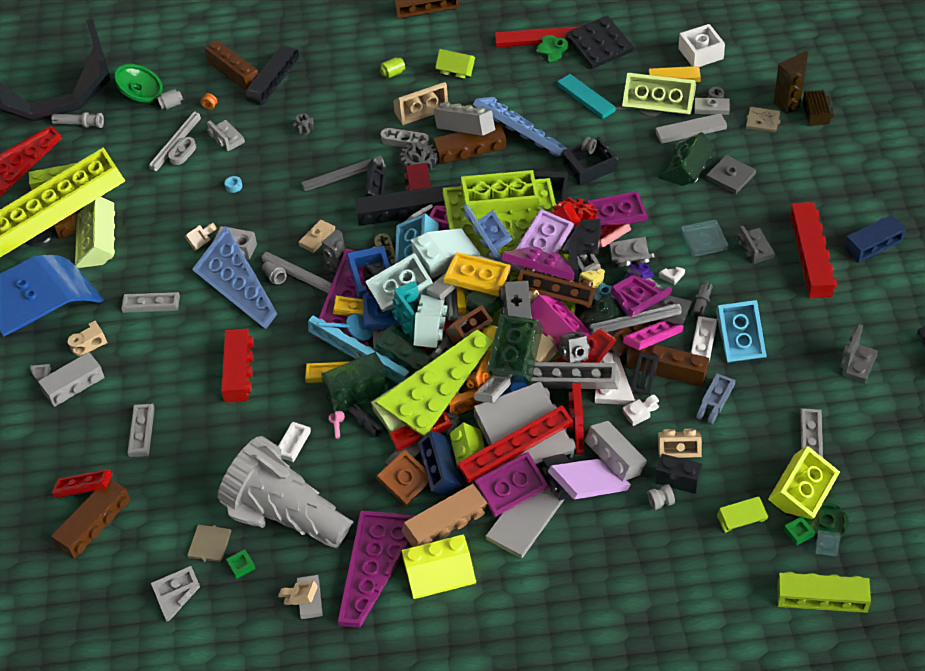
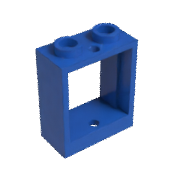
M384 246L347 253V264L358 299H363V295H373L366 289V286H362L357 267L382 262L384 270L388 269L390 264Z

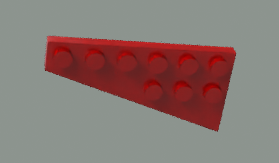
M52 126L0 154V197L62 139L60 133Z

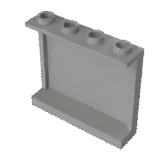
M540 381L500 396L494 403L484 402L474 406V417L488 446L557 407L551 403L550 393L546 387H543ZM566 428L509 461L529 452L536 466L542 464L543 458L562 453L573 458L576 446L574 440L568 437Z

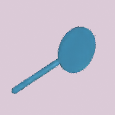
M359 314L350 315L346 320V324L317 322L318 326L347 328L349 333L360 341H367L373 335V329H364L363 316Z

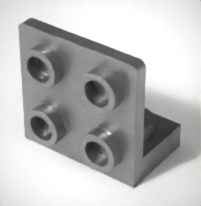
M646 237L609 243L612 265L617 264V267L632 265L631 262L635 261V264L650 262V258L654 257V253L648 254Z
M859 324L857 330H852L849 339L851 342L845 346L844 357L840 367L843 368L842 377L865 384L878 351L859 345L863 325Z

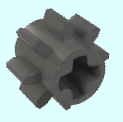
M299 114L296 119H293L294 131L298 130L299 134L306 135L314 129L313 118H309L308 114Z

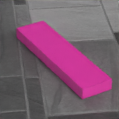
M661 321L625 336L623 343L641 350L681 333L684 326Z

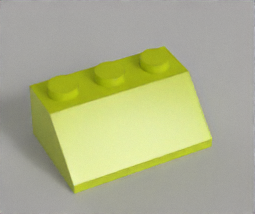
M806 446L794 454L768 500L785 513L814 519L840 471L810 447Z
M464 534L402 550L403 562L413 599L476 583Z

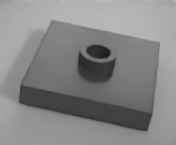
M726 155L706 175V180L737 194L756 174V169Z
M667 296L647 308L646 311L678 303L682 308L680 315L660 320L683 325L691 308L692 301Z

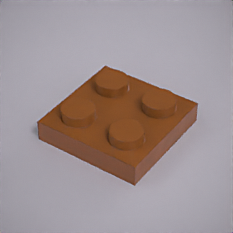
M406 450L376 477L405 507L429 485L425 468Z

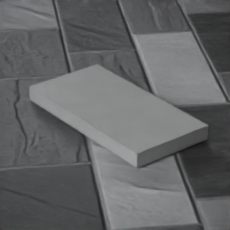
M550 488L502 513L486 535V540L522 559L564 500L559 501L555 494L550 491Z

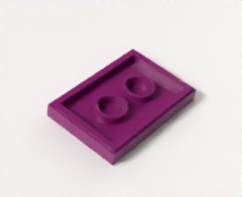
M638 191L586 201V204L592 203L594 205L593 209H598L595 219H601V229L609 224H631L648 220V215Z
M529 452L474 480L477 489L486 500L487 506L494 518L549 488Z

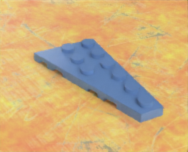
M495 97L475 99L474 106L492 110L494 121L503 122L506 124V128L520 132V136L525 139H532L538 147L549 149L550 154L558 157V155L562 156L563 151L568 150V148L551 137L546 138L545 132L533 128L534 125L518 113L507 111L508 107L505 104L496 102L497 99Z
M225 226L192 270L262 327L267 328L276 317L277 312L229 228Z

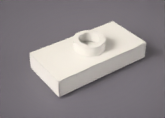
M295 422L291 423L278 445L281 448L282 459L294 462L311 432L310 427Z

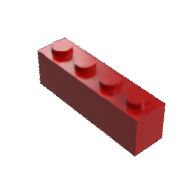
M248 329L225 330L222 394L225 403L248 401L249 393H252V384L249 378L253 377L250 363L253 362L251 348L254 347V338L250 336Z

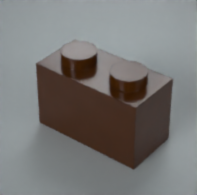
M483 305L452 323L445 332L452 343L456 345L474 331H480L489 325L493 320Z

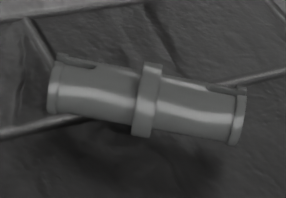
M709 282L701 283L699 293L694 299L695 305L691 315L697 319L698 316H704L705 308L710 302L709 296L713 286L710 284L708 287Z

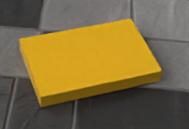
M456 252L443 278V283L499 296L500 288H502L507 279L511 265Z

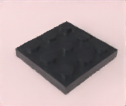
M608 15L566 32L568 41L591 69L629 54L634 49L633 45Z

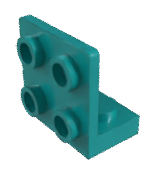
M415 281L394 289V298L392 299L394 304L393 316L396 321L399 320L404 333L408 334L412 340L414 339L415 311L418 308V285Z

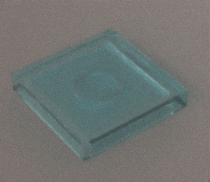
M716 219L681 226V232L692 257L728 249V243Z

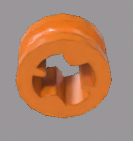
M206 93L200 101L201 105L207 110L214 109L218 103L216 97L210 93Z

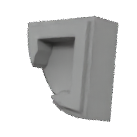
M50 364L30 366L33 377L37 381L51 374Z

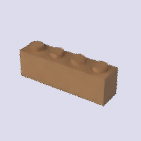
M471 484L405 521L402 533L412 547L432 543L438 538L444 539L452 530L456 528L459 530L471 519L477 520L485 513L487 502L474 484Z

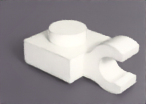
M655 395L648 397L644 403L639 399L623 407V414L634 426L650 418V412L659 408L657 404L659 400Z

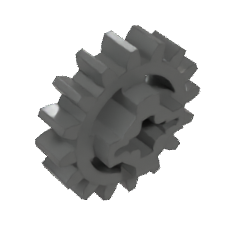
M421 141L418 144L412 142L411 146L406 145V149H402V153H400L401 165L406 170V165L427 163L428 169L431 170L432 165L436 166V161H438L437 149L434 148L433 144L428 146V142L424 144Z

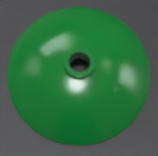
M125 64L120 66L114 74L115 85L129 99L137 102H153L162 94L163 85L159 77L143 66Z

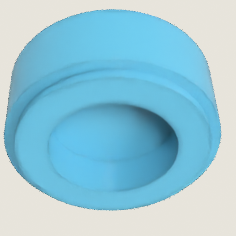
M237 176L228 177L224 181L225 189L230 193H235L242 189V181Z

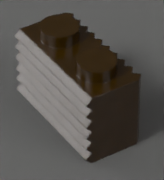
M824 90L805 91L802 104L809 126L830 124L831 118L834 116L833 108L829 107L830 97L826 96Z

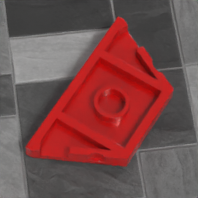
M572 383V389L569 392V415L573 419V425L570 426V432L575 434L576 455H584L581 384Z

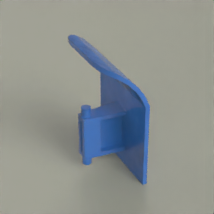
M57 255L34 256L0 274V333L3 337L13 333L68 302L86 300L101 303L104 299L70 260Z

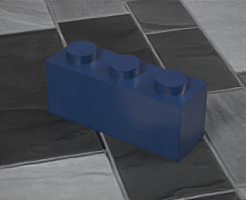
M893 215L881 218L878 222L849 234L846 238L845 250L859 263L902 242L906 228Z
M430 431L418 442L432 492L450 497L463 486L448 436Z

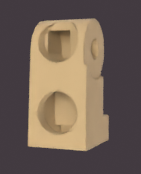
M96 321L89 323L90 328L73 334L68 338L69 347L74 355H83L107 343Z

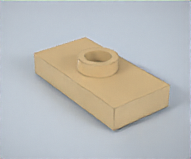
M320 220L299 241V246L314 253L322 245L321 242L335 231V226Z

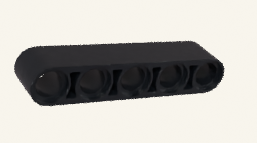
M281 45L248 87L246 100L264 104L298 60V49Z

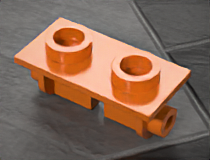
M489 351L486 352L485 356L482 357L473 372L466 379L468 388L478 387L480 389L494 371L495 362L491 358Z

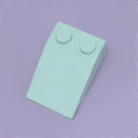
M461 228L427 232L411 240L413 253L416 254L431 279L447 272L456 252L480 256V252Z
M415 253L365 281L382 311L394 309L392 301L394 289L415 281L418 285V301H420L422 295H427L426 289L433 284Z

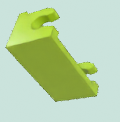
M755 497L720 508L717 518L726 533L734 528L757 521L763 522L768 519V515L760 497Z

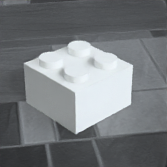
M710 24L680 33L679 50L692 67H700L724 59L725 43Z

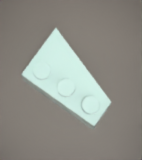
M429 295L421 296L420 306H418V312L415 315L414 345L437 348L438 340L442 341L448 305H444L445 297L439 300Z

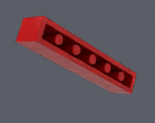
M814 202L792 203L790 218L809 298L832 297L834 289L837 288V281L832 276L833 265L829 264L830 254L829 250L825 248L826 237L822 236L823 226L821 222L819 223V210L815 208Z

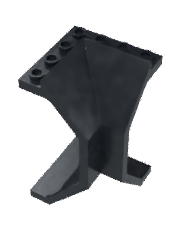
M93 19L86 20L93 48L73 93L29 104L0 82V111L37 121L52 117V114H64L81 109L104 87L111 78Z

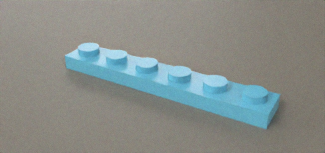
M312 316L308 320V332L399 384L409 377V371L404 366L392 362L387 356L380 355L371 347L358 342L354 337L347 336L340 329L318 326L317 322H325L323 319Z

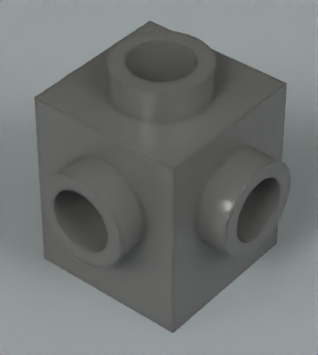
M578 331L560 335L561 346L559 347V352L563 359L569 363H581V360L588 359L590 348L586 335Z

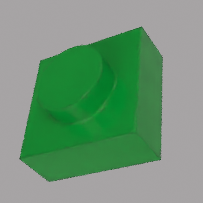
M802 516L784 526V531L796 546L814 537L815 531Z
M245 549L226 559L236 579L256 569Z

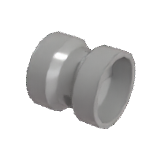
M668 484L661 486L660 490L651 489L647 492L653 510L660 509L664 504L667 506L675 504L673 491Z

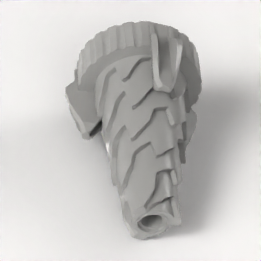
M263 436L251 440L240 451L228 468L219 487L218 499L220 503L228 508L229 516L235 521L263 528L266 524L264 517L291 527L302 535L307 533L327 546L338 548L347 535L349 527L353 524L352 520L336 511V507L332 503L319 496L318 491L305 483L302 476L291 470L290 466L281 459V448Z

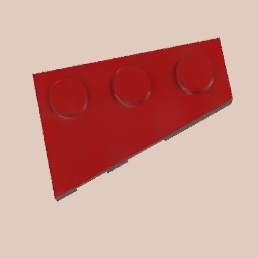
M600 328L587 337L590 348L588 359L581 360V363H600L617 339ZM560 356L559 358H557V359L554 360L553 362H568V361H566L565 359H563V358Z

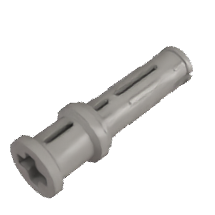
M85 112L82 115L52 114V120H55L52 121L53 124L82 125L83 127L97 126L98 128H102L104 124L102 113L89 114Z

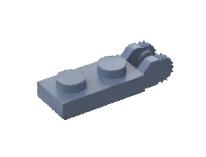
M717 373L701 402L696 418L701 420L708 408L712 410L708 423L713 424L728 399L736 380Z

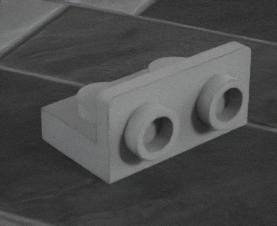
M227 120L217 125H214L211 121L207 122L209 136L215 138L220 147L223 146L227 151L245 142L244 137Z

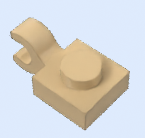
M214 223L209 224L204 229L199 225L184 237L195 251L210 241L207 235L217 228Z
M315 581L295 583L294 588H282L278 596L286 597L284 605L312 603L318 586Z

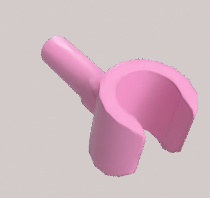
M336 411L329 415V421L334 424L336 439L340 438L339 422L344 420V413L342 411Z

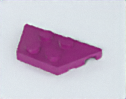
M526 247L506 251L502 256V260L570 281H573L575 273L564 257L555 252H544L539 247Z
M632 275L612 286L610 293L632 318L669 296L672 288L667 286L664 290L655 287L656 282Z

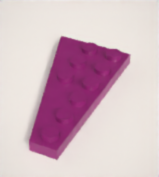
M372 511L360 512L338 618L339 626L357 628L362 626L400 561L402 550L407 549L410 544L402 533L404 522L416 515Z

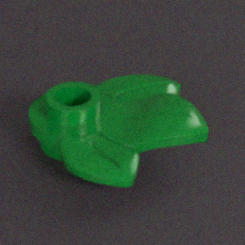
M552 35L544 36L541 38L543 43L538 45L536 53L548 54V62L553 63L562 57V53L568 48V42L564 38H556Z

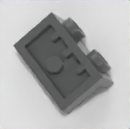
M744 226L740 227L739 234L737 235L740 245H743L746 256L750 257L753 264L774 259L775 253L760 228L747 231Z
M337 229L321 242L325 266L329 271H334L335 273L345 251L342 232Z

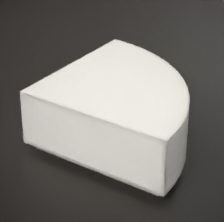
M680 267L668 270L663 269L659 272V278L675 285L685 274V269Z

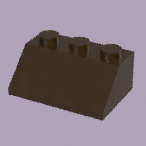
M807 51L778 64L773 103L785 114L800 108L808 58Z

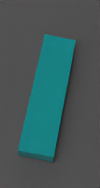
M571 74L557 81L558 87L602 119L615 112L616 107Z

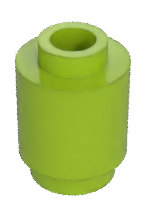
M400 57L383 62L380 67L381 75L387 79L405 70V64Z

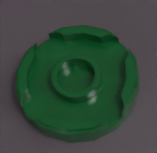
M829 502L822 503L814 519L805 518L806 522L815 531L814 538L824 542H834L841 539L846 534L849 523L845 511L843 512L839 506Z

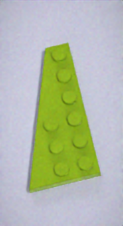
M479 330L474 331L378 399L375 404L424 437L432 429L494 340Z

